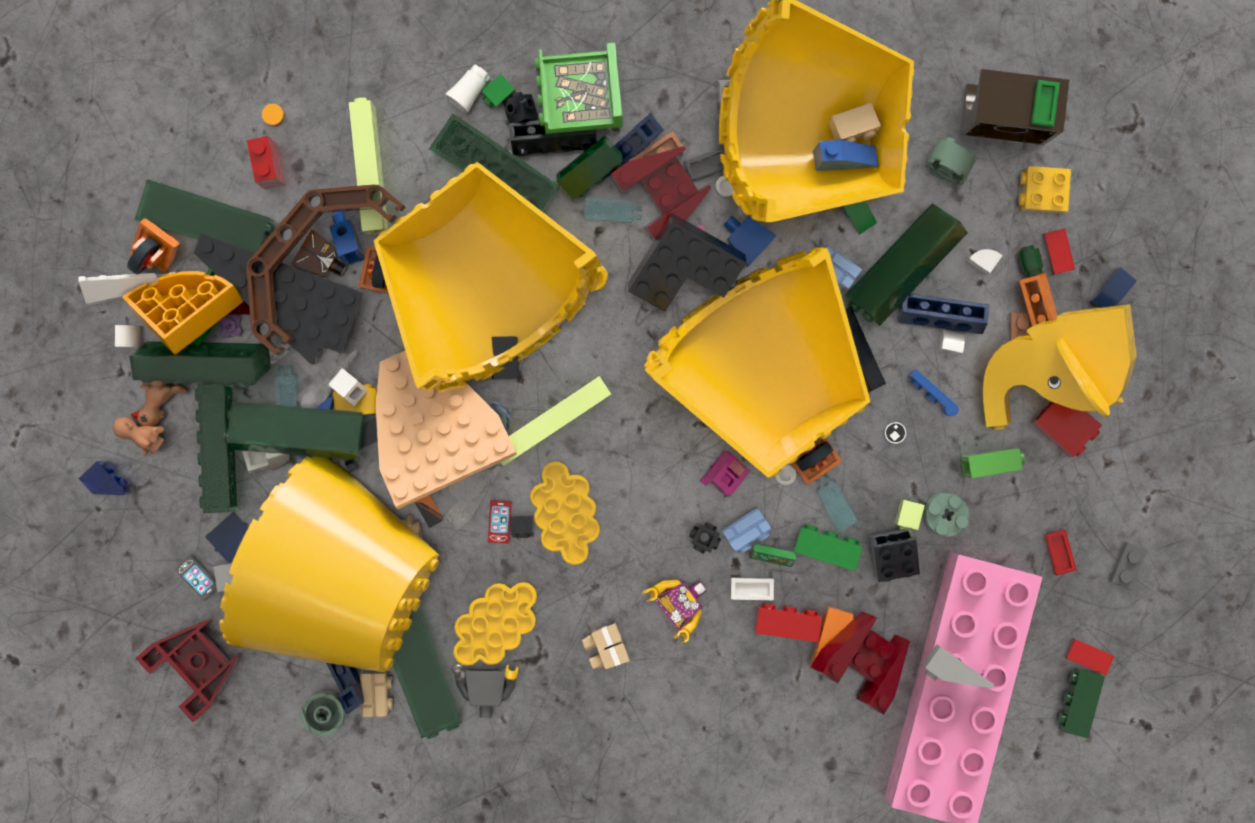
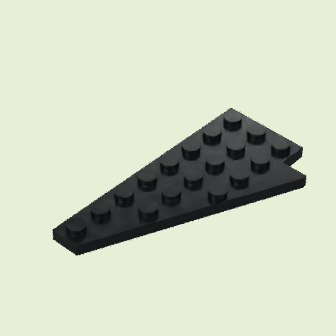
M201 233L194 254L217 276L224 278L234 285L242 300L249 305L246 267L254 252ZM262 262L258 263L255 267L257 274L264 270ZM281 263L273 272L277 325L294 338L289 344L313 365L321 346L342 353L364 293Z

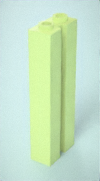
M356 98L354 102H349L357 186L375 184L384 188L376 107L367 98ZM380 191L372 195L373 202H378L382 198ZM386 205L383 206V210H384L385 212H386ZM375 209L360 210L362 232L367 236L379 235L380 232L388 229L387 219Z
M600 376L508 436L517 455L500 463L503 466L507 465L611 396L610 391Z

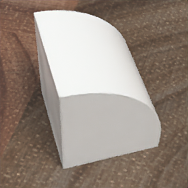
M984 249L970 255L966 261L987 275L992 272L1003 255L994 250Z
M115 325V347L143 348V327Z
M942 329L938 350L956 354L963 353L965 334Z
M343 368L328 384L353 406L368 391Z

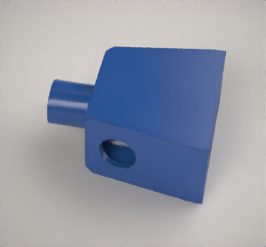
M343 212L334 214L332 216L334 225H331L329 229L339 258L347 266L363 261L365 254L354 225L350 220H346Z
M733 216L724 223V226L732 232L727 242L730 246L746 255L747 267L752 264L777 236L749 217L742 224Z

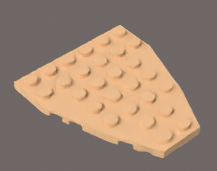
M406 351L380 362L376 397L379 469L397 509L517 455L499 415L468 384L463 388L448 389L444 392H438L436 388H433L432 392L418 389L414 382Z

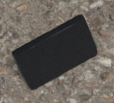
M517 336L491 337L493 355L495 357L518 344ZM518 355L513 358V361L500 366L505 367V369L492 375V379H518Z

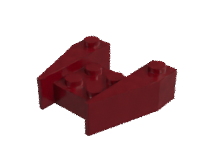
M685 146L627 161L618 169L609 173L620 191H625L640 181L661 213V216L644 226L653 241H655L672 213L687 220L711 189L710 185H705L698 190L676 156L686 150Z
M861 612L820 650L810 668L837 684L846 669H851L867 680L856 699L870 709L884 715L895 698L910 641L898 635H894L890 642L871 630L877 617Z
M210 619L152 643L135 658L149 674L156 672L166 662L176 670L194 691L190 697L178 706L192 722L198 720L215 704L242 657V654L239 653L229 661L202 631L212 622Z

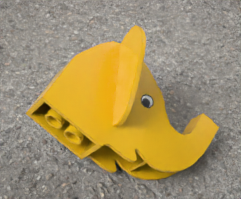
M1130 304L1064 312L1058 315L1056 320L1038 323L1027 329V333L1030 335L1019 336L1003 344L993 354L985 370L983 382L984 413L986 427L993 426V430L1005 429L1006 425L1012 422L1009 398L1011 390L1016 385H1026L1051 402L1080 411H1098L1106 418L1110 415V406L1112 404L1121 405L1124 402L1122 396L1129 385L1137 358Z

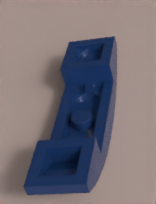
M651 113L615 144L616 148L622 153V164L639 154L664 131ZM607 173L605 175V178L599 184L610 177V174Z
M326 663L341 692L337 697L345 713L349 714L364 703L363 692L354 667Z

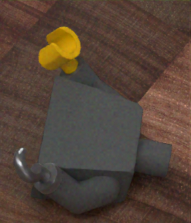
M455 664L451 667L457 688L464 699L470 701L471 706H480V718H491L492 706H500L502 701H506L515 688L519 667L516 666L515 671H510L508 669L509 665H507L506 669H466L464 673L460 669L456 670V668H462L461 664Z

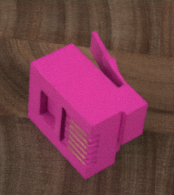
M724 450L719 458L710 466L711 469L700 482L705 486L710 482L723 495L731 496L750 470L741 464L733 454Z

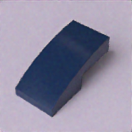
M1120 267L1108 279L1106 285L1093 297L1091 302L1098 308L1116 306L1137 280Z

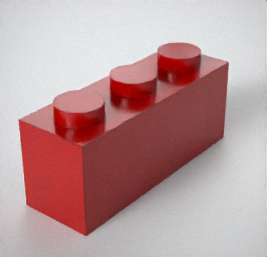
M763 603V607L757 606L754 626L755 633L819 643L823 617L817 615L818 611L805 609V613L796 612L797 608L784 606V610L775 609L776 605Z

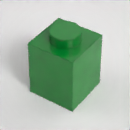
M500 74L482 90L484 95L482 99L490 108L494 106L498 110L503 105V101L509 99L510 95L516 93V91Z

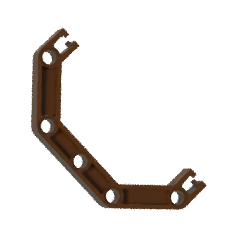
M373 184L309 190L249 259L246 269L251 331L275 355H281L285 350L283 347L277 348L272 343L271 338L276 333L284 338L282 341L284 344L291 343L294 338L277 325L273 272L323 213L375 209L390 223H393L397 217L395 215H388L383 210V206L386 205L388 200H391L397 205L395 207L397 211H403L406 207L383 187ZM380 191L382 194L381 200L373 202V193ZM319 196L320 204L317 207H312V199ZM291 229L292 237L289 240H284V232ZM262 262L264 270L257 274L255 267L258 263ZM266 323L269 331L267 334L262 335L260 327Z

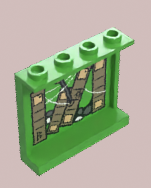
M607 43V51L543 56L542 49H539V58H535L536 71L541 73V76H537V87L542 89V94H538L539 107H543V112L539 113L540 125H545L546 134L623 127L615 43Z

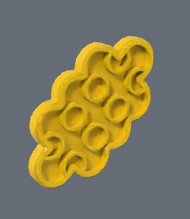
M552 461L543 468V483L536 485L530 494V500L537 508L534 522L536 526L543 530L541 533V543L547 550L552 552L561 551L563 559L568 564L579 565L587 559L589 553L588 544L595 541L600 533V525L593 517L596 512V504L588 496L590 486L587 479L581 475H570L565 464L559 461Z
M526 582L517 583L511 589L505 584L497 583L488 588L485 598L475 599L470 605L469 613L463 614L455 622V633L460 639L453 651L456 661L464 666L473 665L479 660L486 664L494 665L502 661L506 650L517 648L521 643V635L532 631L536 623L535 614L530 609L537 599L535 588Z

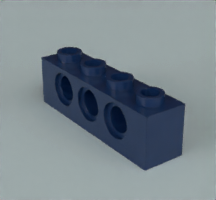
M904 292L900 302L898 322L983 334L988 324L989 304Z

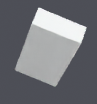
M731 578V599L774 600V579Z

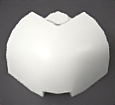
M257 420L235 427L249 474L267 468L274 470L289 461V454L282 432L273 423Z

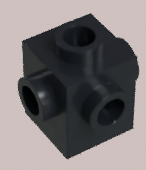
M516 92L511 94L509 99L503 101L509 123L529 122L539 119L532 94Z
M708 522L705 525L700 523L698 527L694 525L689 535L692 538L690 542L694 545L693 549L703 554L705 551L711 553L712 549L716 550L721 541V538H719L720 533L716 531L717 527ZM703 533L708 534L709 538L707 541L701 540L700 537Z

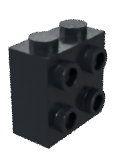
M912 528L870 536L873 569L878 582H888L920 574L917 539Z

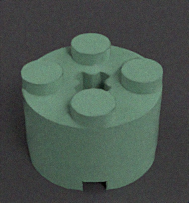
M947 137L946 140L937 142L925 166L926 168L930 166V172L940 180L951 183L953 180L957 181L956 185H963L976 162V152L970 148H963L958 145L955 139Z
M938 493L930 497L924 506L923 521L928 529L938 535H957L969 523V509L964 500L957 495ZM944 510L950 512L948 519L942 518Z
M321 690L306 700L301 711V721L306 730L317 736H329L344 724L347 714L337 697L338 692ZM324 709V711H328L329 714L325 716L321 715L320 712Z

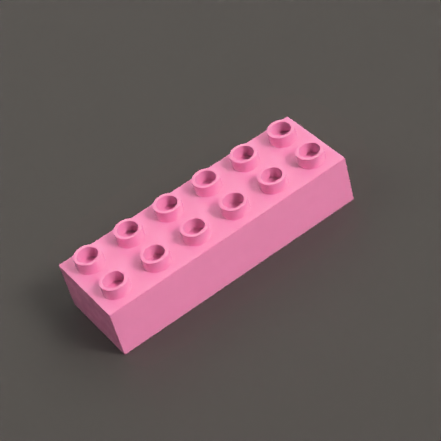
M949 551L884 797L892 808L948 823H978L1040 589L1041 576ZM936 644H938L993 683L994 687L991 689L943 681L940 678L934 680L925 674L927 669L922 664Z

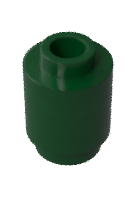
M1034 245L1021 248L1022 252L1018 253L1022 272L1025 273L1026 278L1042 274V268L1044 267L1039 248L1034 249Z

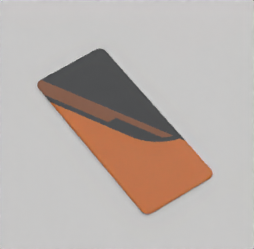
M430 495L415 501L429 528L444 520Z

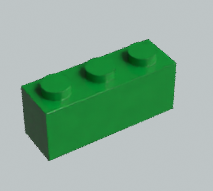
M806 524L805 528L799 527L792 551L852 571L856 570L863 548L858 545V540L846 537V541L838 539L839 534L830 531L822 534L817 532V527Z

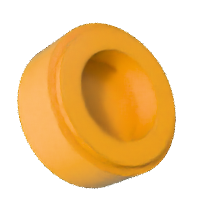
M268 104L262 111V118L268 125L277 126L284 120V111L277 104Z

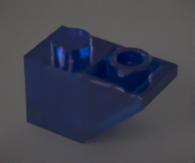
M107 461L95 462L78 478L92 494L129 495L132 492L128 488L130 486L123 477H118L114 473V467Z

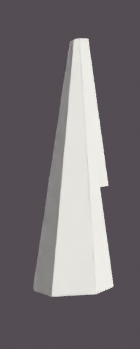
M167 274L101 275L99 277L87 278L80 276L78 278L86 304L95 305L121 299L122 296L137 286L146 282L149 285L159 281L158 277Z

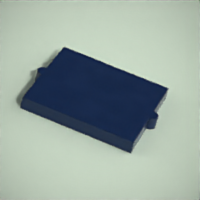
M232 512L205 536L214 546V551L219 552L228 563L234 559L248 530L247 523H243Z

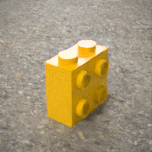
M1026 167L1024 172L1022 171L1020 174V184H1023V190L1019 194L1018 203L1021 205V211L1056 214L1068 212L1071 169Z

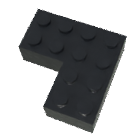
M672 213L629 280L628 292L665 312L685 280L689 278L724 298L747 263L746 255Z

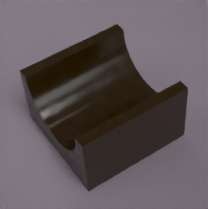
M981 69L978 85L966 84L960 135L1044 146L1064 131L1070 80ZM1037 80L1060 83L1053 128L1030 125Z

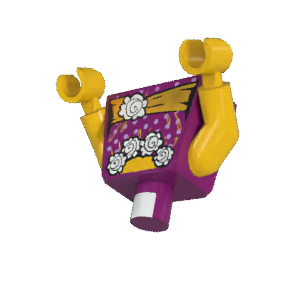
M677 579L663 580L652 588L644 590L642 594H650V599L646 602L655 600L679 631L674 635V639L681 636L683 642L680 645L686 643L691 633L697 627L702 614V605L697 598L707 590L701 582L698 581L689 588L684 581L680 582Z

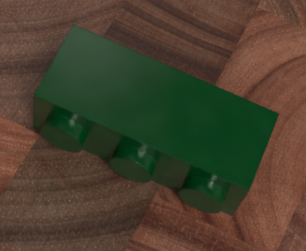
M605 135L556 174L557 183L573 200L578 196L582 197L592 185L599 184L607 173L621 166V162H623L622 153Z
M1076 667L1074 672L1070 673L1069 692H1066L1064 695L1063 713L1059 714L1057 722L1061 731L1089 738L1105 676Z

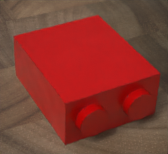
M268 136L246 140L255 183L263 189L284 186L285 181L277 143Z
M1051 401L1031 422L1068 457H1074L1075 455L1078 457L1086 449L1084 445L1099 435V429L1102 426L1087 411L1071 409Z

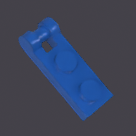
M917 369L908 375L912 386L917 390H924L927 393L926 398L933 404L938 403L943 407L944 415L955 416L958 413V406Z

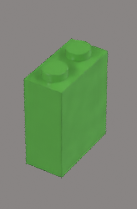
M1007 448L960 456L963 474L966 478L1023 470L1022 465L1025 464L1024 454L1020 452L1019 448Z

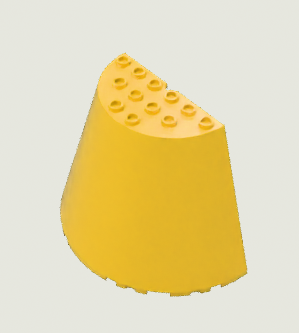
M797 0L769 1V7L761 8L757 12L755 19H751L744 30L746 37L743 43L739 44L738 49L735 48L732 63L728 67L726 76H730L729 86L723 87L721 98L719 144L724 145L725 154H720L721 163L724 165L723 173L725 180H728L733 187L732 197L736 204L741 206L742 211L746 215H751V218L754 220L775 222L904 192L907 144L909 141V134L905 130V125L911 118L910 106L913 95L914 61ZM872 103L881 127L876 136L866 140L864 137L857 138L856 143L875 146L878 168L816 171L813 150L819 141L835 140L828 124L831 117Z
M478 162L467 166L463 173L450 179L442 189L433 192L427 204L420 203L416 205L409 214L400 217L393 226L380 232L378 237L373 240L415 385L418 389L432 392L433 388H436L438 392H444L448 389H460L467 385L466 381L472 379L476 381L481 379L483 381L505 369V367L500 366L513 361V358L517 355L519 362L532 354L562 330L560 324L565 319L570 322L575 317V314L586 304V294L588 291L593 292L599 282L597 278L601 275V270L599 269L601 266L600 260L590 248ZM517 336V345L496 357L493 355L491 337Z
M813 248L809 254L804 250L776 261L778 266L770 269L767 266L762 269L759 268L748 276L737 280V285L731 287L724 298L718 294L713 295L682 318L683 324L678 329L676 326H673L658 341L660 348L656 353L654 350L649 353L646 359L647 362L644 365L645 371L652 380L768 478L778 475L781 472V468L794 463L798 459L797 456L814 448L815 440L819 437L821 439L829 437L832 434V430L845 425L849 421L848 418L862 412L866 408L865 406L871 402L830 253L827 248Z
M325 452L313 453V458L307 456L300 464L297 463L288 472L290 478L284 484L280 483L274 487L268 499L260 507V510L264 512L259 517V521L253 519L246 531L229 570V574L233 575L231 584L225 583L224 596L221 600L220 608L225 613L224 620L221 619L219 622L220 631L223 633L222 637L227 641L226 643L237 648L386 673L393 665L394 659L392 657L395 651H398L402 645L403 639L401 638L404 631H407L412 623V620L409 619L410 614L419 608L421 603L419 598L422 592L427 590L430 580H428L431 572L436 570L439 564V560H437L439 554L339 463H334L333 460L328 459Z

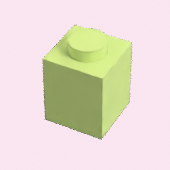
M901 499L895 524L900 525L899 530L907 528L918 530L925 505Z

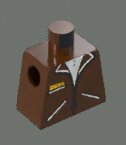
M312 229L291 263L297 268L325 278L328 277L331 271L342 276L347 265L338 261L339 256L336 248Z

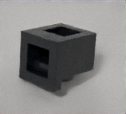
M533 515L510 517L511 535L513 538L534 537Z

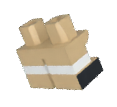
M615 621L602 628L593 630L591 635L582 639L586 651L595 647L598 649L599 654L589 658L593 669L602 667L608 669L630 661Z

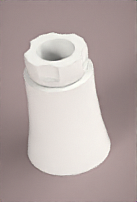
M474 64L444 96L456 108L468 114L474 101L486 86L490 76L481 67Z

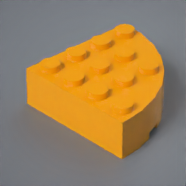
M199 271L167 274L158 277L159 281L149 285L147 282L143 283L122 296L131 311L174 355L244 302L234 285L217 275L209 276L205 272Z

